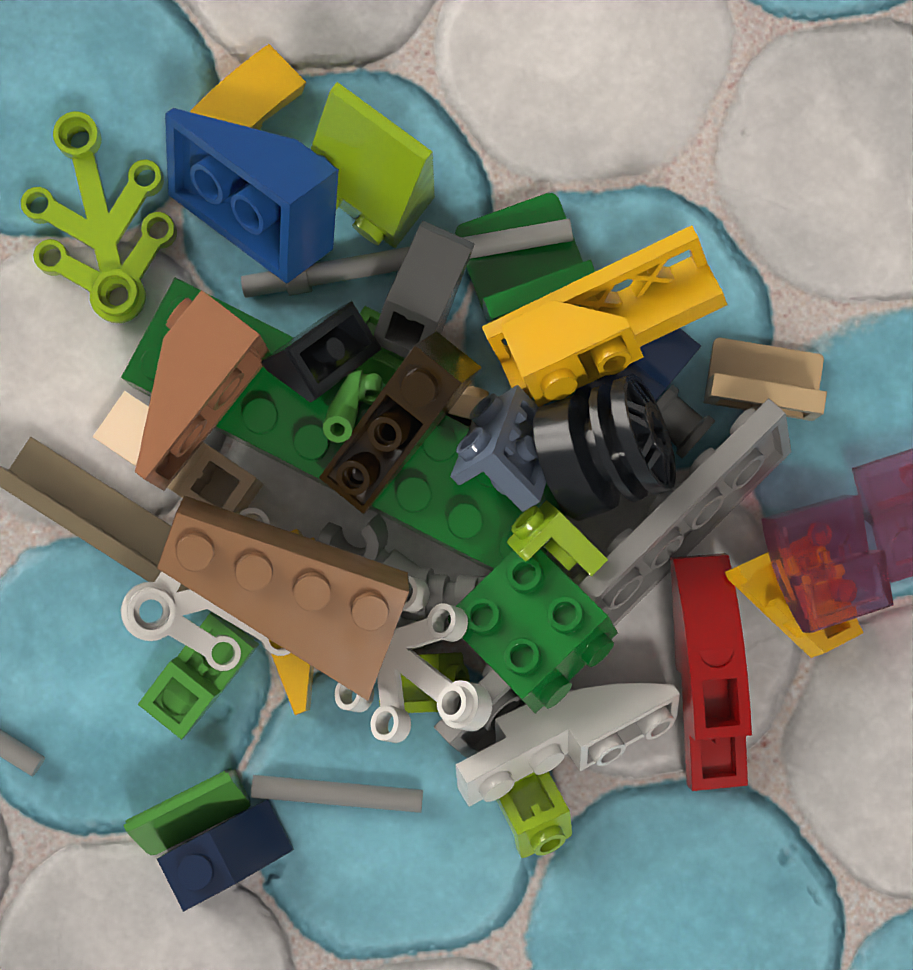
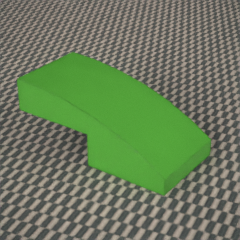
M213 612L209 613L200 625V628L213 636L228 635L232 637L241 649V658L238 664L228 671L215 670L208 664L205 656L185 645L179 655L167 664L138 703L142 709L181 740L197 724L259 646V643L239 627ZM219 642L212 649V658L216 663H227L233 657V647L230 643Z

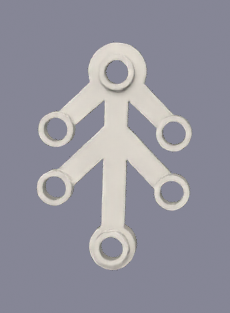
M245 508L237 513L243 516L256 514L263 523L270 525L266 513L258 508ZM162 571L155 582H143L129 590L122 602V621L126 629L133 636L145 641H156L169 635L205 656L208 664L218 671L231 670L238 664L241 658L239 644L228 635H211L183 617V615L208 609L261 640L263 647L271 654L285 656L291 653L284 648H273L267 637L192 590L187 589L177 592L181 583ZM147 600H156L162 606V614L154 622L144 621L139 614L140 606ZM219 642L230 643L233 647V657L224 664L216 663L212 658V649Z
M408 576L409 589L412 587L413 593L408 602L406 599L403 611L418 613L425 608L429 601V587L425 581ZM441 603L432 608L428 618L395 629L377 676L380 707L371 718V731L378 740L399 743L405 740L410 732L411 718L404 707L401 674L437 702L438 713L449 727L465 731H476L482 728L489 720L492 711V700L485 687L463 680L452 682L412 651V649L440 640L455 642L461 639L468 626V618L463 609ZM450 615L451 623L445 631L444 622L447 616ZM340 683L337 684L335 688V701L341 709L361 713L371 706L374 699V688L368 701L358 694L353 701V691ZM461 699V706L457 712L458 703ZM393 716L394 725L392 730L389 732L388 723L390 718Z

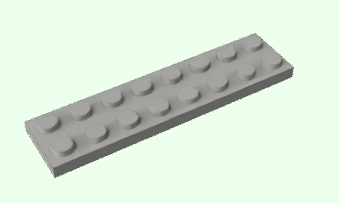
M769 398L757 410L750 408L743 412L733 423L730 429L731 436L716 450L709 448L700 454L689 469L690 476L675 491L670 489L661 493L648 509L649 516L634 531L628 528L611 542L607 549L608 556L606 558L608 561L592 577L584 570L572 580L609 616L614 626L671 571L670 558L687 556L791 453L786 413ZM488 664L482 672L484 678L478 683L488 690L492 700V711L487 723L476 731L451 728L442 719L434 726L441 736L466 758L496 743V718L526 705ZM461 699L458 703L457 712L461 706Z

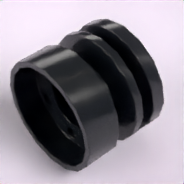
M633 373L614 380L612 387L605 383L592 388L589 402L579 394H575L536 409L533 419V432L538 460L554 498L569 517L580 521L613 510L619 506L621 494L626 499L636 502L647 497L648 491L657 495L669 491L675 486V456L662 413L647 386Z

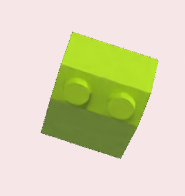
M336 82L329 92L311 150L327 158L334 167L339 169L336 210L339 207L354 218L353 228L371 243L379 246L382 240H384L396 249L435 198L433 151L340 83Z

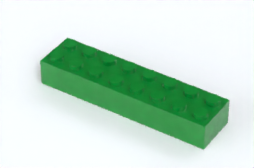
M174 277L121 376L130 386L151 397L163 338L170 330L166 327L167 320L180 302L186 298L193 301L201 290ZM209 295L260 334L271 354L294 338ZM262 367L214 429L330 488L319 477L344 442L336 443L330 441L324 435L323 423L328 408L346 377L319 398L309 402ZM361 403L354 428L371 405ZM446 415L374 502L370 510L376 513L379 512L380 515L492 571L513 551L507 544V540L514 534L511 531L513 524L525 511L522 512L506 495L497 491L490 478L484 472L461 485H458L450 477L459 455L456 452L457 446L467 435L469 427ZM546 482L541 500L534 506L539 508L547 500L566 516V513L557 503ZM548 541L540 548L545 554L548 550L544 546Z

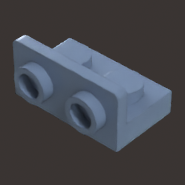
M519 385L514 386L499 397L494 393L490 394L473 408L470 413L472 422L467 435L457 446L456 452L459 455L450 477L458 485H461L484 472L490 478L496 490L506 495L523 512L540 502L546 480L538 460L533 432V419L536 409L539 407Z

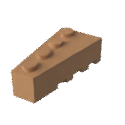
M185 495L175 514L157 567L158 570L367 701L370 698L409 594L408 572Z

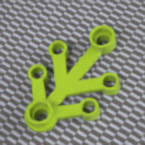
M78 111L69 112L62 115L55 123L53 138L60 151L73 161L86 218L58 203L53 195L43 187L28 189L21 198V209L31 221L38 224L49 223L94 249L99 271L70 257L69 251L63 244L54 239L44 240L36 246L33 253L34 262L45 274L50 276L61 275L89 291L91 306L102 319L111 323H125L138 316L145 305L146 290L141 279L158 251L172 245L177 237L176 225L169 215L163 212L150 213L142 222V237L122 265L117 245L146 197L154 196L161 191L164 185V176L158 165L151 160L143 159L135 162L129 169L128 183L109 212L95 158V153L101 146V132L93 119L87 114ZM76 133H88L89 140L85 146L80 148L71 146V139ZM144 170L155 172V180L148 186L137 184V177ZM36 198H47L48 206L44 212L38 214L31 212V203ZM157 222H165L169 227L167 234L160 239L152 238L150 236L151 227ZM51 249L60 250L61 259L56 265H44L43 258L47 251ZM116 288H125L128 291V298L121 305H112L109 300L111 292Z

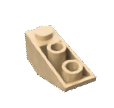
M124 391L93 435V438L136 466L149 406ZM203 442L167 488L182 498L185 495L238 513L242 509L248 508L264 484Z

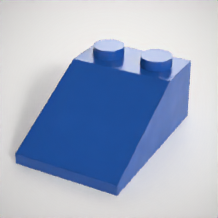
M172 108L165 113L168 195L286 284L333 250L339 169L334 167L327 158L316 154L293 138Z

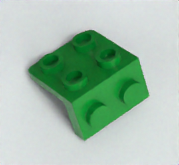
M545 193L462 223L456 228L455 235L467 237L567 218L559 198L553 193ZM574 237V241L469 259L466 269L487 324L595 272L591 259L583 262Z
M541 549L527 561H524L513 550L456 605V607L464 610L468 618L467 630L462 638L535 714L543 706L549 709L558 704L572 687L570 680L585 665L593 667L601 662L613 648L614 642L612 639L618 634L609 616ZM448 615L449 624L451 623L450 615Z

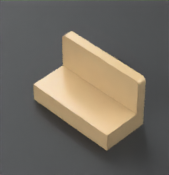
M720 337L716 338L712 344L703 403L742 410L750 408L757 410L769 398L786 413V417L814 421L824 414L827 391L819 390L824 357L817 353Z

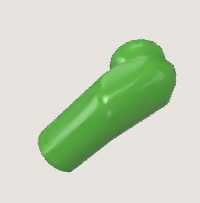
M357 370L347 375L330 404L323 423L324 435L330 441L340 443L350 438L361 403L372 405L382 391L383 379L380 375L375 373L363 374V370Z

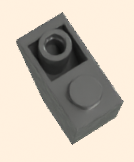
M422 221L382 308L374 332V337L380 347L406 358L417 343L436 331L441 334L475 243Z

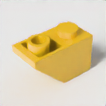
M551 300L500 325L519 372L538 407L552 400L564 399L570 396L576 389L605 375L617 374L623 371L629 364L644 358L627 318Z

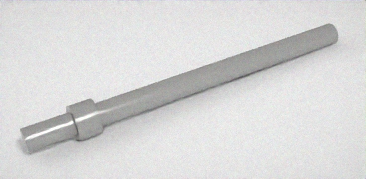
M570 218L461 237L475 243L470 259L574 241ZM409 247L314 263L287 284L270 271L241 276L243 294L245 298L287 291L289 296L312 292V286L397 272L403 263Z

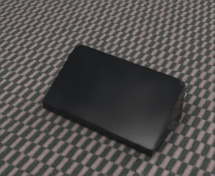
M351 301L319 319L260 363L269 373L307 401L312 402L378 353L382 348Z

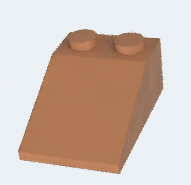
M202 290L193 301L186 298L180 302L167 320L166 327L170 330L163 338L135 473L163 491L166 490L263 367L260 362L271 354L260 334Z

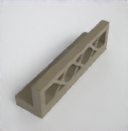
M32 437L28 439L9 469L0 466V487L146 581H156L161 572L157 567L171 525ZM181 584L177 592L187 590L189 588Z

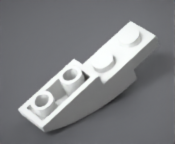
M608 684L569 691L558 704L549 709L543 706L536 714L527 705L517 708L495 719V744L456 764L458 790L470 807L483 799L486 802H491L501 798L513 788L514 782L533 772L536 775H541L551 771L562 762L566 754H569L579 771L595 763L597 766L607 765L624 753L626 746L643 737L648 740L657 738L668 731L677 719L680 693L674 685Z

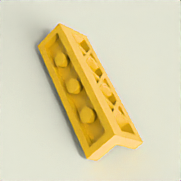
M691 225L482 326V329L503 367L511 388L519 385L532 399L533 396L519 372L508 344L505 345L502 340L505 337L500 325L551 300L571 305H581L584 308L627 318L638 345L641 347L727 306V302L707 263L700 240ZM689 250L690 257L672 266H664L667 260ZM627 279L633 280L630 286L617 292L611 291L615 285Z

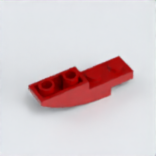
M726 553L672 557L670 562L676 670L681 673L687 786L692 791L748 786L746 736H752L750 695L736 588L725 574V571L732 569L730 558Z

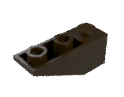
M437 331L417 343L354 428L350 438L344 442L325 468L319 479L362 514H365L451 410L482 367Z

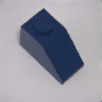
M266 799L157 858V861L184 912L244 880L290 853L294 848L269 799Z

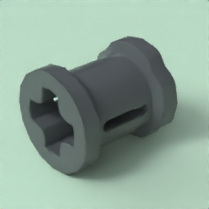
M672 384L656 403L662 413L670 440L677 447L676 454L683 459L713 425L715 420L709 415L703 418L678 396L679 389Z

